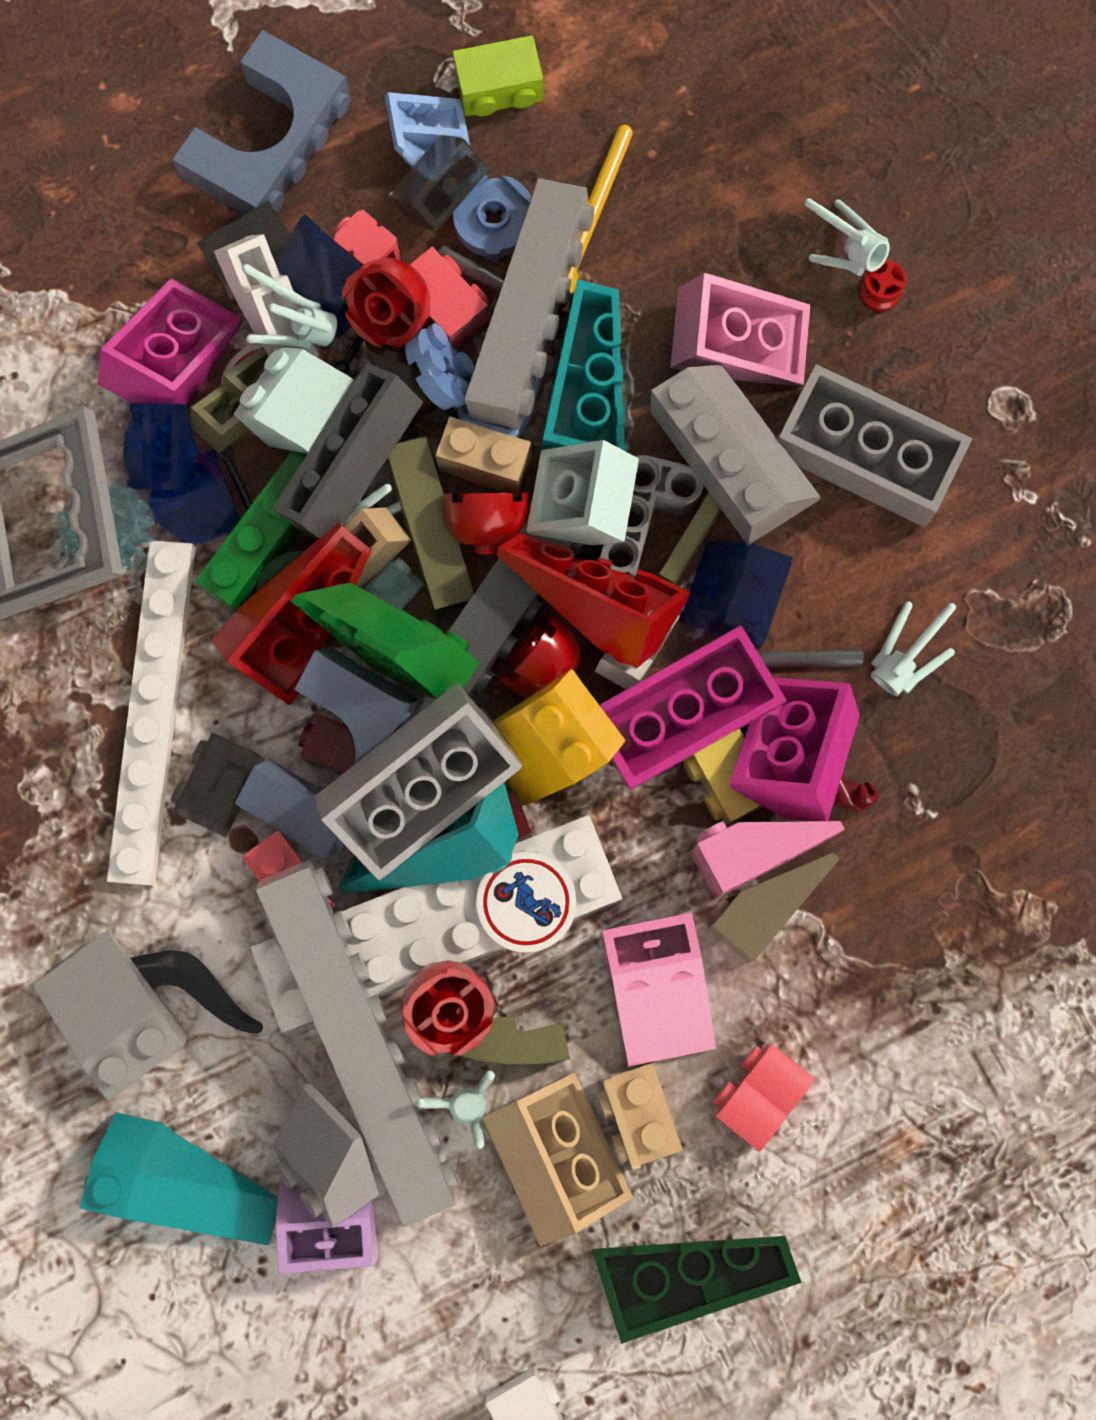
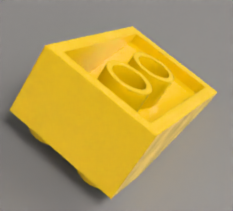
M572 669L492 722L510 743L523 766L506 782L517 793L524 805L571 786L609 763L626 741Z

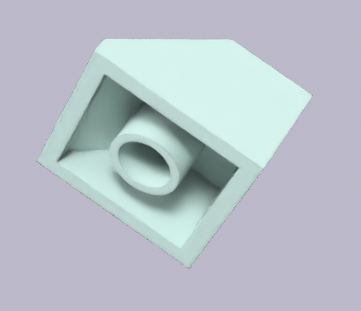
M281 347L267 358L264 364L265 370L256 383L250 385L240 397L241 404L233 415L269 447L308 454L355 380L304 349Z
M605 440L541 450L526 532L535 536L588 545L624 542L639 458Z

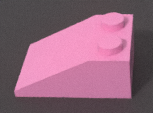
M703 273L678 287L670 368L683 371L687 367L722 365L732 380L798 387L804 385L810 304Z
M722 821L699 834L700 836L696 838L698 844L690 854L714 899H717L823 844L845 830L841 821L741 822L728 828Z

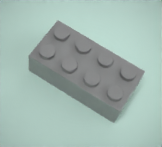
M816 364L778 441L798 467L926 528L937 513L973 438Z
M456 683L314 797L320 818L324 824L380 881L523 766L510 743L462 687Z

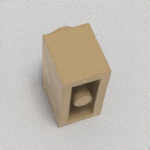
M450 416L436 453L439 472L504 493H513V496L519 497L532 459L531 442Z

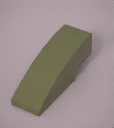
M263 347L223 375V384L191 407L190 427L218 453H221L249 430L233 414L241 404L240 397L250 385L256 383L265 370L264 364L269 356Z
M515 1015L493 1019L491 1030L481 1043L468 1052L458 1055L483 1062L510 1065L543 1064L570 1059L562 1023L518 1033Z

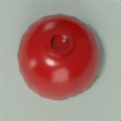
M387 257L367 262L347 278L342 290V299L347 296L349 310L345 312L349 324L360 337L377 347H381L384 344L395 345L393 348L402 347L423 328L430 314V292L427 283L418 270L405 261Z
M513 493L460 494V502H452V494H443L445 525L451 536L459 543L474 546V554H497L498 547L517 536L526 524V519L529 516V493H519V501H513Z
M549 614L545 617L551 624L544 630L536 625L518 645L506 662L512 667L508 677L502 672L498 677V682L522 699L526 700L570 669L575 672L579 679L581 677L576 672L581 661L579 641L575 633L554 614Z
M450 960L431 963L418 970L405 985L401 997L402 1023L412 1043L426 1054L437 1056L436 1052H450L452 1056L462 1055L478 1046L490 1032L493 1024L491 1017L493 1007L495 1008L494 998L484 979L464 963Z

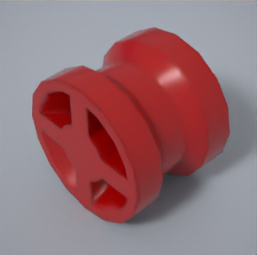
M886 260L876 271L871 272L867 270L859 291L862 303L868 309L875 312H885L895 307L906 287L907 277L904 269L898 263Z

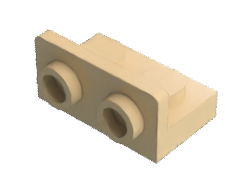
M653 1062L602 1079L604 1090L596 1093L604 1117L614 1116L619 1134L613 1135L611 1138L620 1163L628 1160L631 1169L635 1170L641 1168L643 1164L683 1151Z

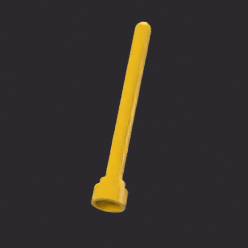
M621 125L617 129L589 197V206L594 207V218L590 231H584L580 241L583 244L581 260L632 138L633 132L628 125ZM579 266L577 268L572 267L568 274V278L571 279V289L567 303L570 302L577 279H579V273L577 272Z

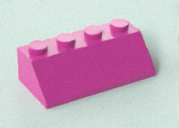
M739 626L599 706L626 740L613 756L611 762L630 790L783 705L787 700L742 626Z

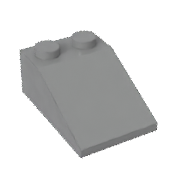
M109 930L102 933L33 984L34 989L79 1064L107 1101H110L181 1048L189 1037Z

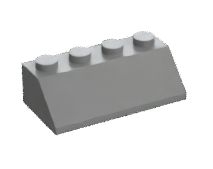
M722 365L687 367L651 390L650 413L747 545H750L820 500V495Z

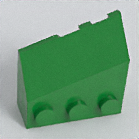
M352 583L296 594L291 600L296 607L374 671L433 700H436L456 683L463 689L480 664L467 652L470 645L459 635L450 630H447L444 634L432 623L424 619L419 621L405 611L397 609Z

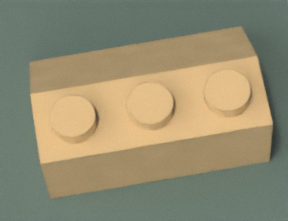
M576 1072L516 1099L482 1117L540 1246L578 1233L633 1198Z

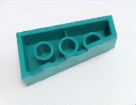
M577 279L569 302L537 455H541V450L605 440L627 452L624 443L625 410L622 401L623 366L620 359L621 327L618 289Z

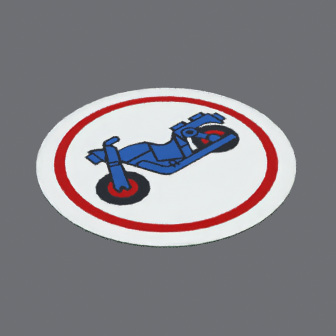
M535 852L514 853L510 863L503 870L497 873L489 872L483 876L476 896L477 914L485 932L504 948L525 953L540 951L559 941L570 928L576 912L575 888L568 873L553 859Z

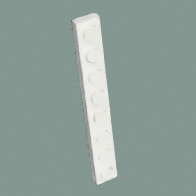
M152 540L149 543L107 882L155 887L196 550L191 543Z

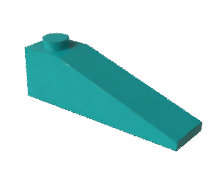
M502 783L380 881L354 856L351 858L338 888L344 894L473 880L489 872L497 873L503 870L512 859V852L518 837V830L505 784Z
M119 1112L114 1114L91 1162L80 1209L127 1220L262 1245L270 1244L277 1216L278 1196L237 1170H232L210 1156L201 1147L193 1145L174 1133V1130L163 1123Z

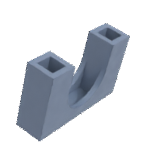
M262 30L240 63L248 85L282 103L293 113V122L287 135L269 149L258 152H244L224 144L195 127L172 160L182 181L257 224L264 226L270 216H275L280 211L284 203L285 193L292 183H298L301 180L307 167V161L315 150L319 151L324 146L330 127L336 118L340 119L345 115L351 98L346 76Z
M330 646L314 651L294 689L337 715L346 724L355 744L356 755L354 765L417 715L413 711L419 699ZM271 759L254 766L235 802L236 805L324 859L338 849L344 851L347 848L320 818L314 796L326 787L317 786L304 780Z

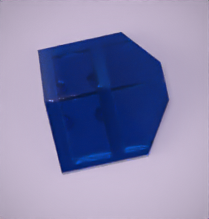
M131 403L129 407L131 415L124 432L123 461L129 478L126 482L128 489L183 491L198 452L186 405Z
M215 450L160 470L148 498L157 523L183 543H191L194 546L233 531L240 521V517Z

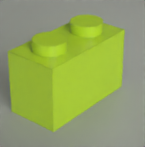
M533 35L453 51L455 76L464 116H487L496 110L511 107L527 108L536 102L544 101L543 75Z

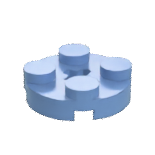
M488 175L479 176L466 183L458 192L454 202L453 222L459 241L469 251L483 256L487 261H499L504 256L513 254L532 199L528 190L517 180L503 175L502 179H488ZM490 210L496 213L501 210L503 212L501 216L502 221L496 224L486 222L487 216L485 212Z
M434 323L427 328L421 329L405 345L409 365L416 361L421 375L415 379L426 396L439 408L448 410L454 407L453 411L466 404L464 399L471 381L470 376L473 375L475 369L474 364L466 353L457 352L439 324Z

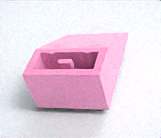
M692 913L603 930L601 937L628 1067L717 1049L702 957Z

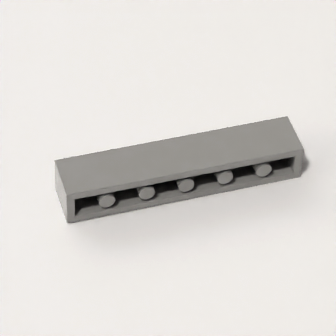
M538 178L464 399L470 419L519 430L524 415L529 416L532 412L535 401V391L532 389L536 377L542 378L546 369L547 353L545 349L548 340L554 341L558 332L559 316L557 312L560 303L566 304L569 298L571 279L568 278V274L572 267L577 268L580 264L583 244L580 241L583 232H589L593 223L594 207L589 206L586 187Z

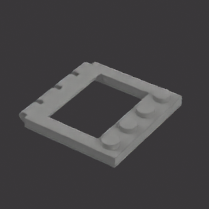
M81 407L0 440V470L55 448L63 451L65 467L61 471L64 490L70 492L72 508L68 512L71 531L77 533L79 550L75 554L76 564L15 586L0 500V620L123 576L95 412L91 409Z

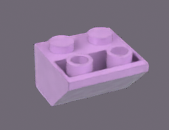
M280 1178L276 1218L278 1274L373 1266L378 1260L375 1198L333 1228L321 1214L317 1217L312 1216L301 1200V1191L296 1186L289 1189Z

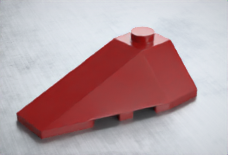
M338 522L238 607L211 639L212 643L229 664L290 705L300 694L294 689L314 651L324 648L329 635L332 636L296 607L291 600L296 594L346 583L357 585L372 550Z
M522 533L499 546L496 554L598 649L612 655L619 663L631 665L635 668H638L658 651L690 594L689 591L652 573L638 569L636 576L611 569L613 561L600 557L598 561L574 558V552L568 547Z

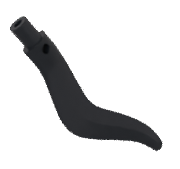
M167 950L130 957L150 985H172L179 987L191 995L211 1014L232 1028L253 1034L262 1032V1023L243 1012L229 997L207 967L192 954L184 951Z

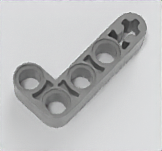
M648 455L635 456L639 458L636 474L642 473L649 476L652 483L645 487L634 485L630 513L637 514L641 518L642 523L635 527L627 526L624 542L603 545L600 558L609 560L612 554L623 552L632 560V563L626 567H616L612 564L611 569L636 576L654 509L685 515L697 507L703 490V484L690 466ZM679 483L686 484L692 489L693 494L688 497H680L672 491V487Z

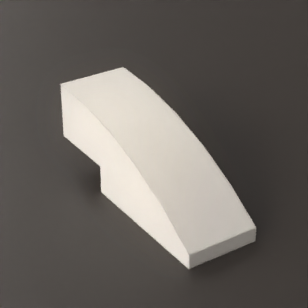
M264 234L250 235L215 250L214 253L223 274L255 335L297 336L292 330V320L269 311V305L274 303L295 311L300 308L299 305L242 271V266L247 264L293 291L288 276L279 274ZM314 343L309 350L304 349L315 357L319 356ZM261 344L268 356L281 347L304 349L297 346Z

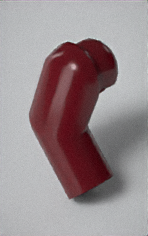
M842 774L834 804L858 812L870 809L878 800L877 788L869 782L859 784L846 781Z

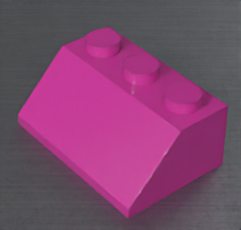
M773 678L787 702L749 724L729 784L733 790L784 819L811 822L828 821L860 716L850 683Z

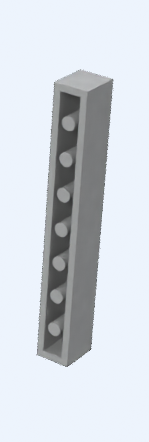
M311 859L259 880L256 892L403 1227L454 1206L453 1188L459 1186L456 1173L449 1159L441 1162L435 1148L441 1145L435 1124L432 1119L424 1121L416 1105V1101L422 1098L421 1092L414 1078L405 1079L400 1064L406 1062L404 1053L396 1036L388 1039L382 1023L387 1021L388 1018L379 996H369L363 982L370 978L361 954L356 953L352 955L345 939L351 937V932L342 911L333 913L327 896L333 894V890L324 869L320 868L315 871Z

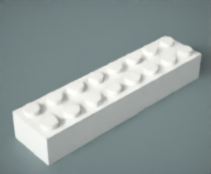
M589 815L518 842L514 846L512 854L535 852L545 855L560 864L568 873L576 893V912L573 921L621 903L623 898ZM484 875L473 880L403 887L342 911L351 932V937L345 939L352 955L356 953L361 954L370 978L363 982L370 997L378 995L380 998L405 988L407 982L418 970L431 963L450 960L466 964L504 949L503 946L496 943L485 932L477 914L476 896ZM277 937L252 946L251 950L281 1033H291L314 1024Z

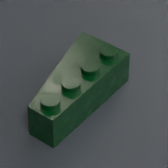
M786 1236L592 1249L621 1344L802 1283Z

